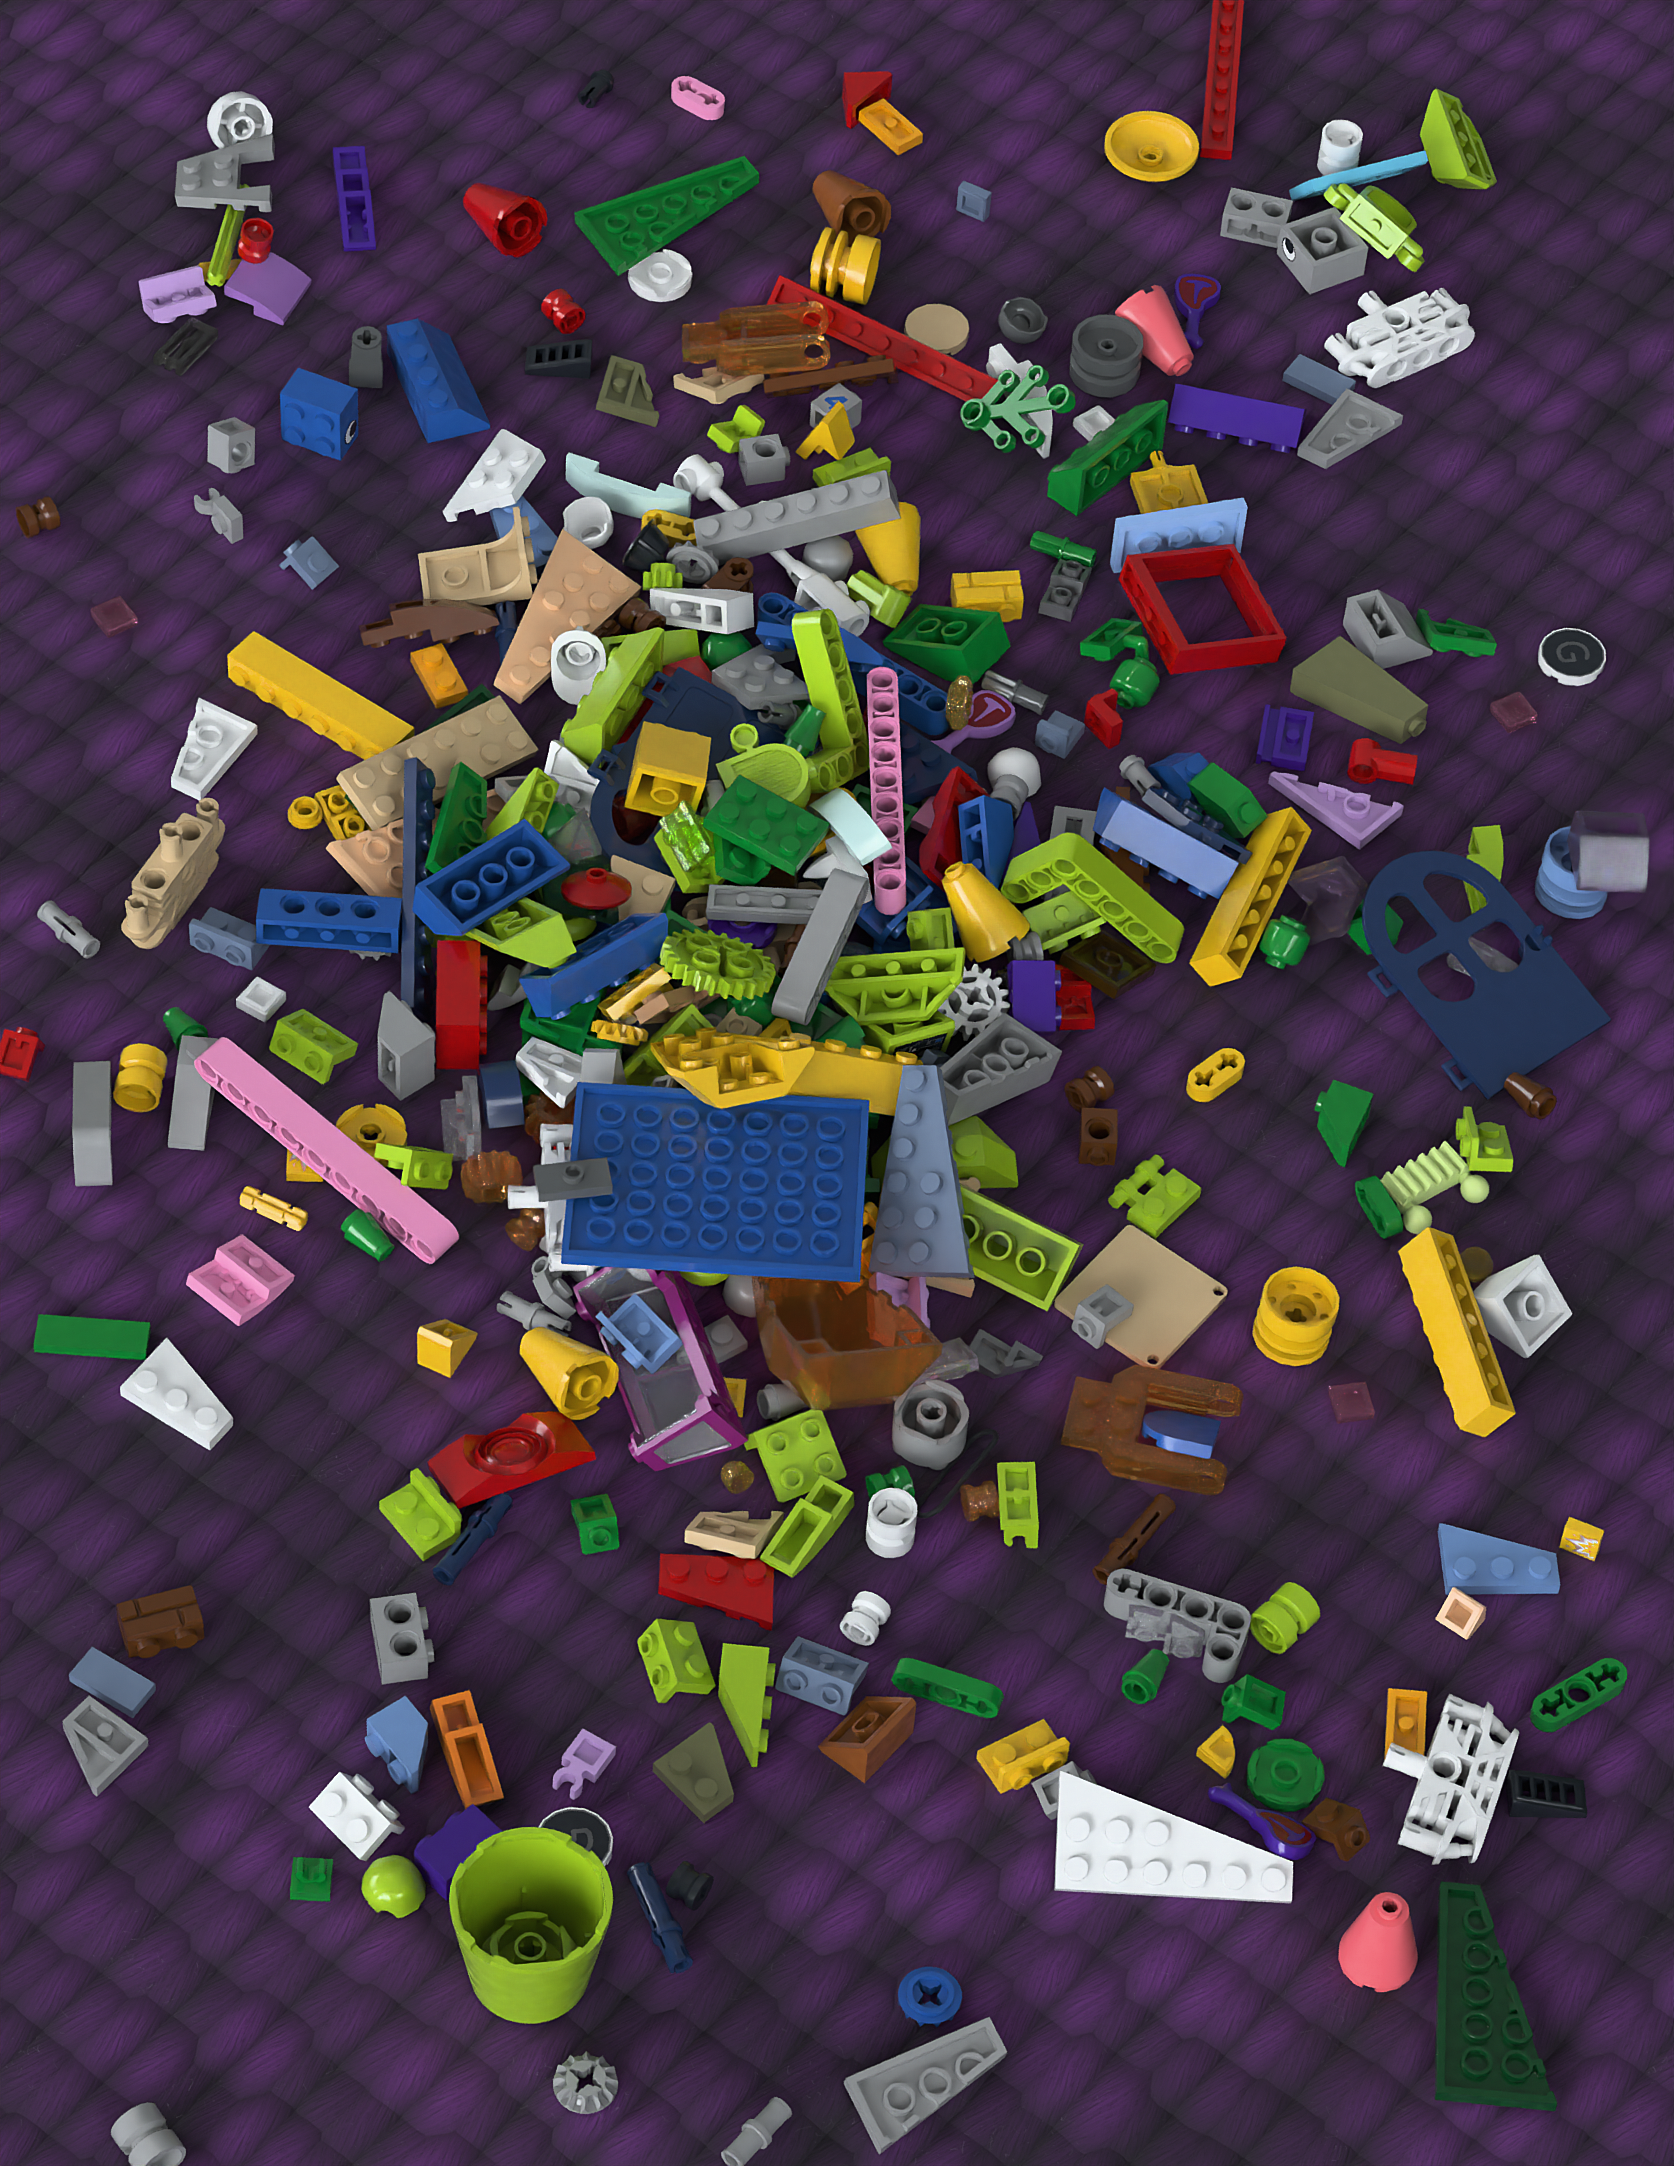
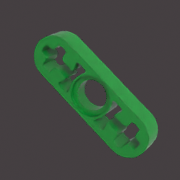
M913 1658L900 1659L892 1676L893 1684L905 1693L983 1718L997 1716L1004 1699L1003 1692L991 1683Z
M1604 1658L1541 1693L1533 1701L1530 1712L1532 1724L1543 1732H1554L1618 1696L1623 1691L1626 1683V1667L1616 1659ZM1603 1673L1607 1677H1611L1614 1675L1616 1677L1615 1682H1613V1680H1611L1610 1678L1605 1679L1601 1682ZM1579 1688L1587 1692L1589 1699L1584 1702H1578L1573 1700L1568 1692L1571 1689ZM1544 1708L1549 1712L1557 1708L1554 1717L1550 1713L1543 1715L1541 1713L1542 1709Z

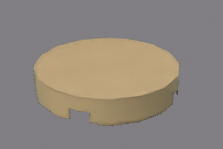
M926 304L916 308L908 315L904 333L944 354L951 352V355L966 346L969 338V325L964 315L951 306Z

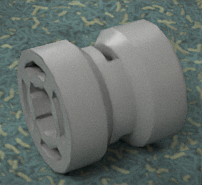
M1004 774L996 780L993 792L989 797L1011 804L1013 821H1015L1019 816L1022 804L1028 796L1029 789L1023 779L1012 774Z

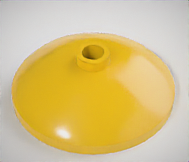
M1140 111L1119 118L1109 127L1105 135L1104 149L1111 164L1125 175L1146 182H1163L1182 176L1194 166L1198 158L1199 142L1191 127L1179 118L1162 112Z

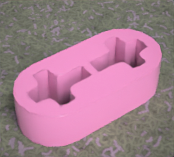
M681 76L673 80L671 99L676 105L706 120H716L723 116L725 97L721 92L689 76Z

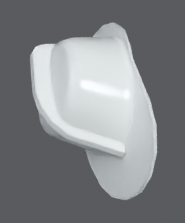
M577 626L575 630L566 631L559 635L553 642L551 650V677L554 690L561 699L570 704L578 705L582 696L589 695L597 673L599 671L604 672L606 669V653L603 643L597 636L584 630L582 626Z

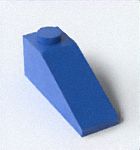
M982 795L958 806L962 860L964 864L972 863L998 889L1014 840L1012 805Z

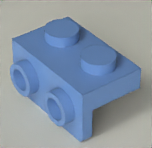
M636 1293L610 1318H607L601 1311L595 1316L604 1325L600 1330L603 1336L614 1347L620 1342L626 1348L621 1353L635 1369L643 1365L652 1375L683 1345L682 1340Z

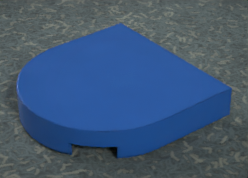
M1154 1411L1144 1416L1141 1433L1145 1439L1150 1436L1157 1439L1156 1445L1162 1449L1209 1459L1219 1434L1221 1421L1177 1411Z

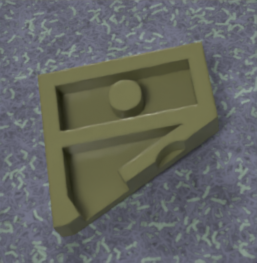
M611 355L595 410L656 427L659 412L654 411L651 402L653 394L650 386L646 383V373L643 364Z
M711 1722L653 1763V1772L703 1823L733 1802V1789L717 1735Z

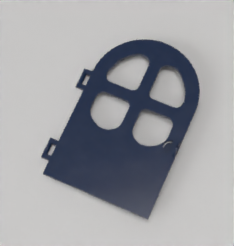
M681 667L677 668L672 677L660 671L655 672L642 691V695L651 699L654 703L617 756L602 749L587 770L589 775L600 780L592 796L589 819L593 837L604 856L611 862L612 855L673 878L675 877L671 869L660 857L661 851L654 837L660 829H663L660 823L664 824L666 829H677L679 826L689 827L690 823L662 817L647 841L642 845L635 846L626 843L619 837L612 819L614 798L618 794L627 793L637 740L643 722L659 723L666 727L686 732H696L702 736L710 737L711 746L706 781L718 780L715 764L740 755L732 748L730 739L731 731L735 726L744 723L754 726L759 737L758 747L773 743L783 744L786 738L783 735L787 732V730L781 729L778 725L761 722L757 713L765 712L759 709L749 710L739 703L735 696ZM657 681L664 684L659 693L652 690ZM816 742L814 752L810 750L807 758H809L815 753V751L819 747L820 742ZM603 760L610 763L605 772L598 769ZM696 810L693 821L696 817H701V812ZM675 881L673 891H682L677 881Z
M1419 851L1393 860L1371 882L1363 901L1362 925L1367 944L1380 965L1369 971L1367 975L1386 999L1401 991L1453 1056L1441 1068L1460 1092L1475 1083L1488 1100L1504 1090V1083L1510 1074L1518 1072L1524 1076L1528 1075L1611 1021V1018L1552 947V936L1544 937L1542 934L1544 926L1542 924L1536 926L1500 881L1479 864L1448 852ZM1433 874H1443L1458 878L1481 892L1486 899V906L1460 922H1453L1426 891L1423 880ZM1396 896L1408 898L1434 929L1436 935L1433 939L1407 954L1400 953L1393 947L1386 930V904L1391 898ZM1495 922H1502L1512 930L1521 942L1518 948V954L1522 958L1520 965L1510 972L1494 971L1478 956L1470 946L1468 939ZM1444 953H1451L1472 977L1474 982L1473 994L1469 998L1458 1002H1449L1436 998L1419 979L1418 969ZM1383 974L1392 986L1387 988L1378 976ZM1456 1066L1466 1079L1461 1081L1452 1068Z

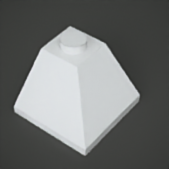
M1533 1255L1487 1277L1473 1291L1487 1332L1523 1358L1531 1356L1572 1315L1570 1308L1540 1255Z

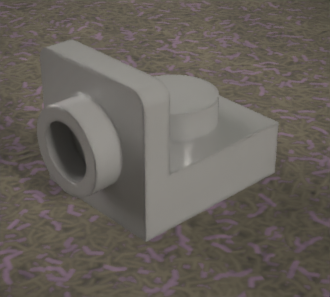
M1106 1284L1078 1303L1072 1323V1330L1094 1348L1098 1349L1103 1346L1107 1332L1131 1316L1134 1305Z
M1071 1761L1032 1783L1042 1808L1050 1820L1057 1818L1059 1772H1066L1097 1785L1088 1769L1082 1771Z

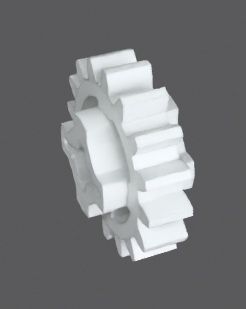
M974 964L971 971H967L964 966L963 981L937 1010L954 1020L955 1030L952 1037L960 1031L963 1033L964 1041H968L971 1034H975V1037L979 1035L1004 1012L1007 1013L1010 1007V1003L1003 1001L1009 994L1008 990H999L998 988L1002 979L1000 977L994 980L990 979L991 969L989 968L983 974L979 973L978 964ZM970 999L974 1002V1004L970 1005L967 1003V1001Z

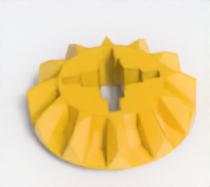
M596 1020L592 1022L591 1031L597 1033V1038L636 1046H639L640 1041L647 1042L649 1033L640 1027L605 1020Z

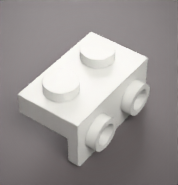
M339 1772L309 1808L360 1860L367 1861L391 1832L401 1834L405 1827L397 1820L400 1814L392 1805L383 1799L379 1802L371 1794L374 1787L359 1774L352 1777Z

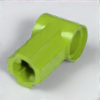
M860 570L855 575H851L846 584L849 591L848 596L856 601H864L869 607V614L892 628H896L912 600L904 592L891 585L884 584L863 570Z

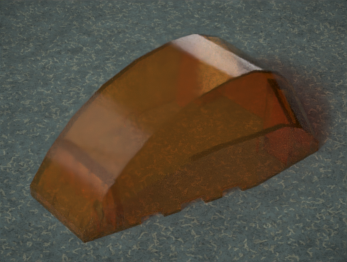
M861 1274L860 1283L752 1276L759 1335L768 1368L810 1409L825 1411L891 1404L903 1395L942 1354L943 1344L912 1309L905 1304L899 1305V1307L892 1303V1295L883 1289L876 1292L868 1287L869 1279Z

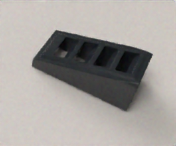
M583 339L527 347L525 375L590 379L593 340ZM536 358H542L540 363H535Z
M1509 1770L1506 1780L1509 1817H1587L1584 1780L1523 1770ZM1523 1791H1529L1530 1797L1523 1796ZM1537 1792H1544V1799H1538ZM1552 1792H1559V1802L1553 1801ZM1567 1792H1574L1575 1804H1568Z

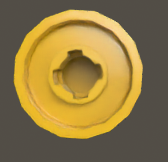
M140 1043L129 1045L123 1049L119 1062V1073L116 1077L113 1098L118 1105L134 1112H147L158 1106L163 1088L162 1080L167 1068V1057L164 1052L157 1047Z

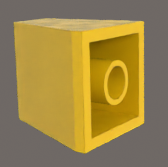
M644 721L637 740L624 807L691 824L706 784L711 738L696 732H686L666 727L663 724Z

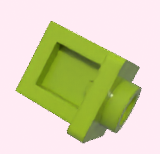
M739 405L732 421L711 424L707 436L717 443V447L726 453L739 452V440L760 436L765 420L748 406Z

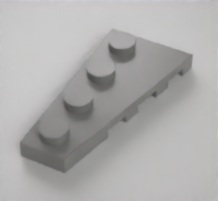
M987 2017L845 2078L844 2085L880 2155L1004 2059L1007 2050L990 2017Z

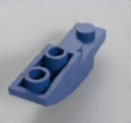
M758 621L755 634L766 649L783 652L785 648L796 650L798 653L792 632V622L791 626ZM839 627L850 671L858 672L860 676L867 678V674L872 669L888 667L884 659L871 646L849 631Z

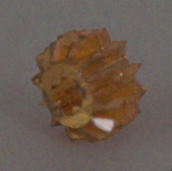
M542 1090L539 1096L530 1095L528 1105L523 1109L527 1135L533 1136L535 1143L539 1144L542 1141L540 1140L541 1124L573 1125L576 1099L573 1098L565 1108H562Z
M496 1149L487 1153L481 1151L478 1156H469L468 1161L461 1165L462 1189L465 1192L466 1198L473 1199L474 1203L486 1202L487 1205H490L492 1202L503 1203L504 1199H508L509 1185L522 1186L521 1165L518 1162V1157L510 1155L509 1151L500 1153Z

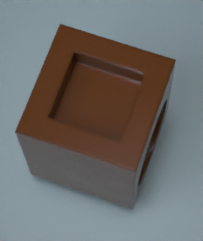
M1082 1107L1079 1123L1078 1164L1114 1166L1118 1144V1109Z

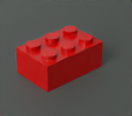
M437 940L436 1069L479 1070V1055H487V1034H480L487 1033V978H482L487 977V955H480L479 941Z

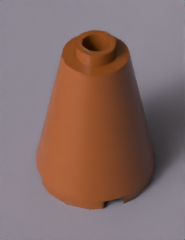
M833 170L824 171L817 176L813 183V193L829 225L835 229L836 238L841 230L848 232V247H852L858 234L874 237L879 231L883 234L891 219V205L882 192Z

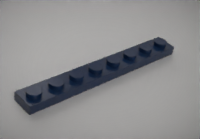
M415 757L404 760L401 1000L410 1006L413 1015L421 1023L430 1022V1007L433 1006V995L430 989L431 975L434 972L431 960V944L434 942V933L412 911L416 885L433 875L430 870L425 868L433 838L432 820L435 818L433 789L436 786V779L433 771Z

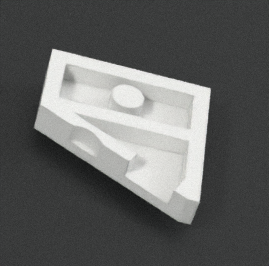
M553 740L550 744L544 773L554 776L560 782L556 793L558 801L564 805L569 803L578 817L590 820L591 800L600 780L587 773L589 767L558 740Z
M532 1037L516 1054L515 1062L517 1068L559 1107L565 1108L576 1096L583 1057Z

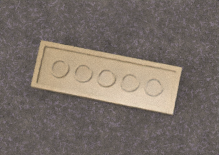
M499 695L341 771L336 780L373 831L404 818V760L417 757L433 771L436 779V786L433 789V804L436 805L443 801L451 769L459 762L464 763L487 780L534 757L539 749Z

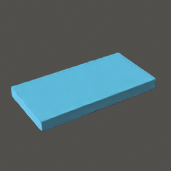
M1424 150L1311 179L1290 189V196L1292 200L1298 201L1324 194L1331 184L1339 186L1345 183L1353 187L1404 174L1426 164L1428 161L1427 154Z

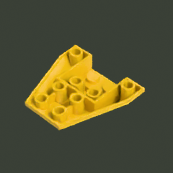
M715 1027L696 1029L695 1035L685 1036V1034L681 1033L668 1034L663 1036V1041L650 1043L652 1053L672 1078L703 1103L719 1109L786 1096L815 1054L814 1046L800 1042V1038L797 1037L769 1038L720 1032Z

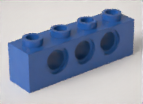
M260 889L256 915L257 944L399 953L402 930V898Z

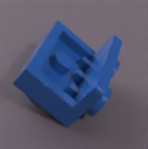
M906 878V907L900 913L895 915L880 913L875 907L873 893V900L862 905L855 922L881 946L890 937L897 940L906 931L907 912L928 909L931 906L928 899L934 889L928 885L921 892Z

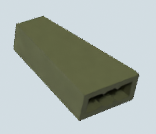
M1341 636L1293 668L1290 686L1291 693L1399 744H1402L1411 736H1418L1427 724L1428 704Z

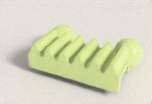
M1446 1141L1441 1144L1438 1150L1435 1147L1431 1148L1427 1156L1421 1153L1415 1162L1412 1159L1408 1160L1404 1168L1400 1165L1397 1166L1393 1174L1389 1171L1386 1172L1382 1180H1380L1389 1195L1397 1203L1400 1214L1404 1215L1403 1223L1405 1228L1414 1234H1420L1432 1224L1430 1211L1419 1204L1460 1183L1461 1195L1470 1203H1480L1489 1194V1185L1486 1179L1480 1175H1471L1468 1165Z

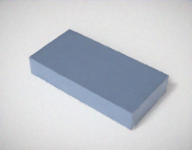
M1301 354L1298 355L1283 374L1284 382L1331 405L1337 401L1346 388L1353 391L1356 383L1355 380Z
M91 1647L69 1673L70 1682L131 1718H134L156 1691L154 1682L94 1647Z

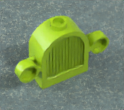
M1345 183L1339 186L1331 184L1324 193L1326 200L1337 209L1344 211L1339 219L1384 257L1389 259L1395 254L1405 267L1414 272L1425 262L1421 256L1423 254L1422 247L1409 237L1417 227L1415 219L1403 205L1388 193L1375 186H1367L1358 194Z
M746 723L735 726L731 731L730 739L732 748L740 755L715 764L718 780L723 782L725 791L741 775L804 809L811 795L810 780L818 777L812 759L810 757L804 759L797 750L784 744L773 743L758 747L759 737L754 726Z

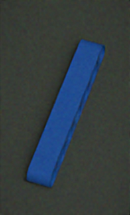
M766 593L758 601L757 625L758 621L791 626L794 613L807 612L808 610L779 593ZM877 652L884 659L888 667L897 674L899 717L929 735H940L946 732L950 721V696ZM851 671L856 692L867 698V678L860 676L858 672Z

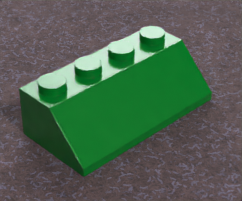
M1163 399L1136 405L1126 414H1120L1112 425L1104 431L1097 432L1089 443L1082 448H1077L1070 458L1061 465L1057 464L1052 468L1048 475L1047 496L1075 516L1085 511L1149 460L1152 452L1156 451L1158 453L1163 448L1168 402Z

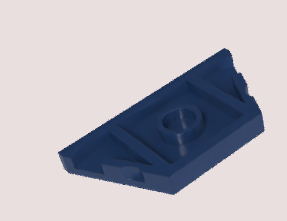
M899 721L902 795L904 803L910 805L922 801L926 797L936 796L952 768L957 766L975 782L978 780L973 768ZM870 768L863 773L864 778L870 781Z
M1148 788L1143 796L1142 801L1182 832L1218 851L1221 848L1224 849L1238 862L1246 865L1252 852L1222 830L1224 823L1209 814L1204 816L1201 813L1204 808L1188 798L1183 800L1176 793L1167 789Z

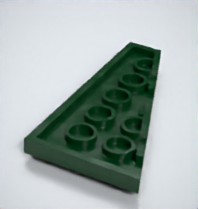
M1440 1881L1438 1889L1435 2100L1555 2111L1558 2103L1554 2092L1550 2091L1546 2080V2070L1542 2058L1539 2059L1532 2040L1533 2033L1516 1985L1509 1976L1506 1967L1507 1960L1503 1949H1500L1493 1931L1494 1923L1481 1887L1474 1884Z

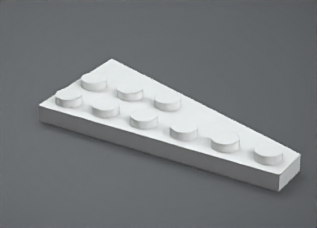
M1059 1772L1055 1891L1274 1903L1292 1902V1861L1066 1772Z

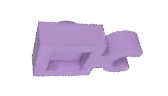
M582 1729L562 1756L561 1765L564 1767L557 1770L554 1774L553 1789L557 1790L563 1782H572L574 1785L570 1789V1798L573 1800L578 1798L582 1793L584 1778L595 1783L615 1756L616 1746Z

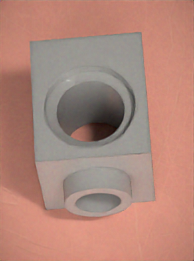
M235 417L208 425L209 463L219 467L225 473H237L242 468L254 465V427Z
M778 434L739 440L738 463L746 486L785 480V466H790V455L788 447H782Z

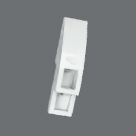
M1001 343L989 349L986 369L988 375L996 379L1004 370H1012L1020 377L1021 383L1026 377L1028 369L1033 366L1029 360L1017 364ZM1012 377L1007 380L1006 385L1011 382ZM1045 385L1034 387L1023 400L1046 396L1047 390ZM1005 391V397L1007 398L1012 392ZM1052 409L1021 414L1031 426H1036L1044 432L1045 440L1043 444L1035 449L1043 459L1049 457L1053 424ZM1036 433L1031 437V440L1036 437Z

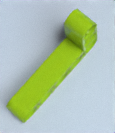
M827 608L796 613L792 619V632L811 704L813 707L826 713L819 732L823 750L810 756L818 774V777L810 780L811 794L830 792L868 771L870 768L869 740L838 621L834 612Z
M1063 833L1010 861L1001 887V893L1009 901L1023 904L1065 884L1149 958L1160 963H1170L1175 960L1185 930L1183 924L1080 835Z

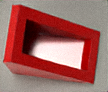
M888 71L844 72L842 98L846 126L852 129L860 123L858 120L860 110L883 98L886 101L891 98L892 73Z

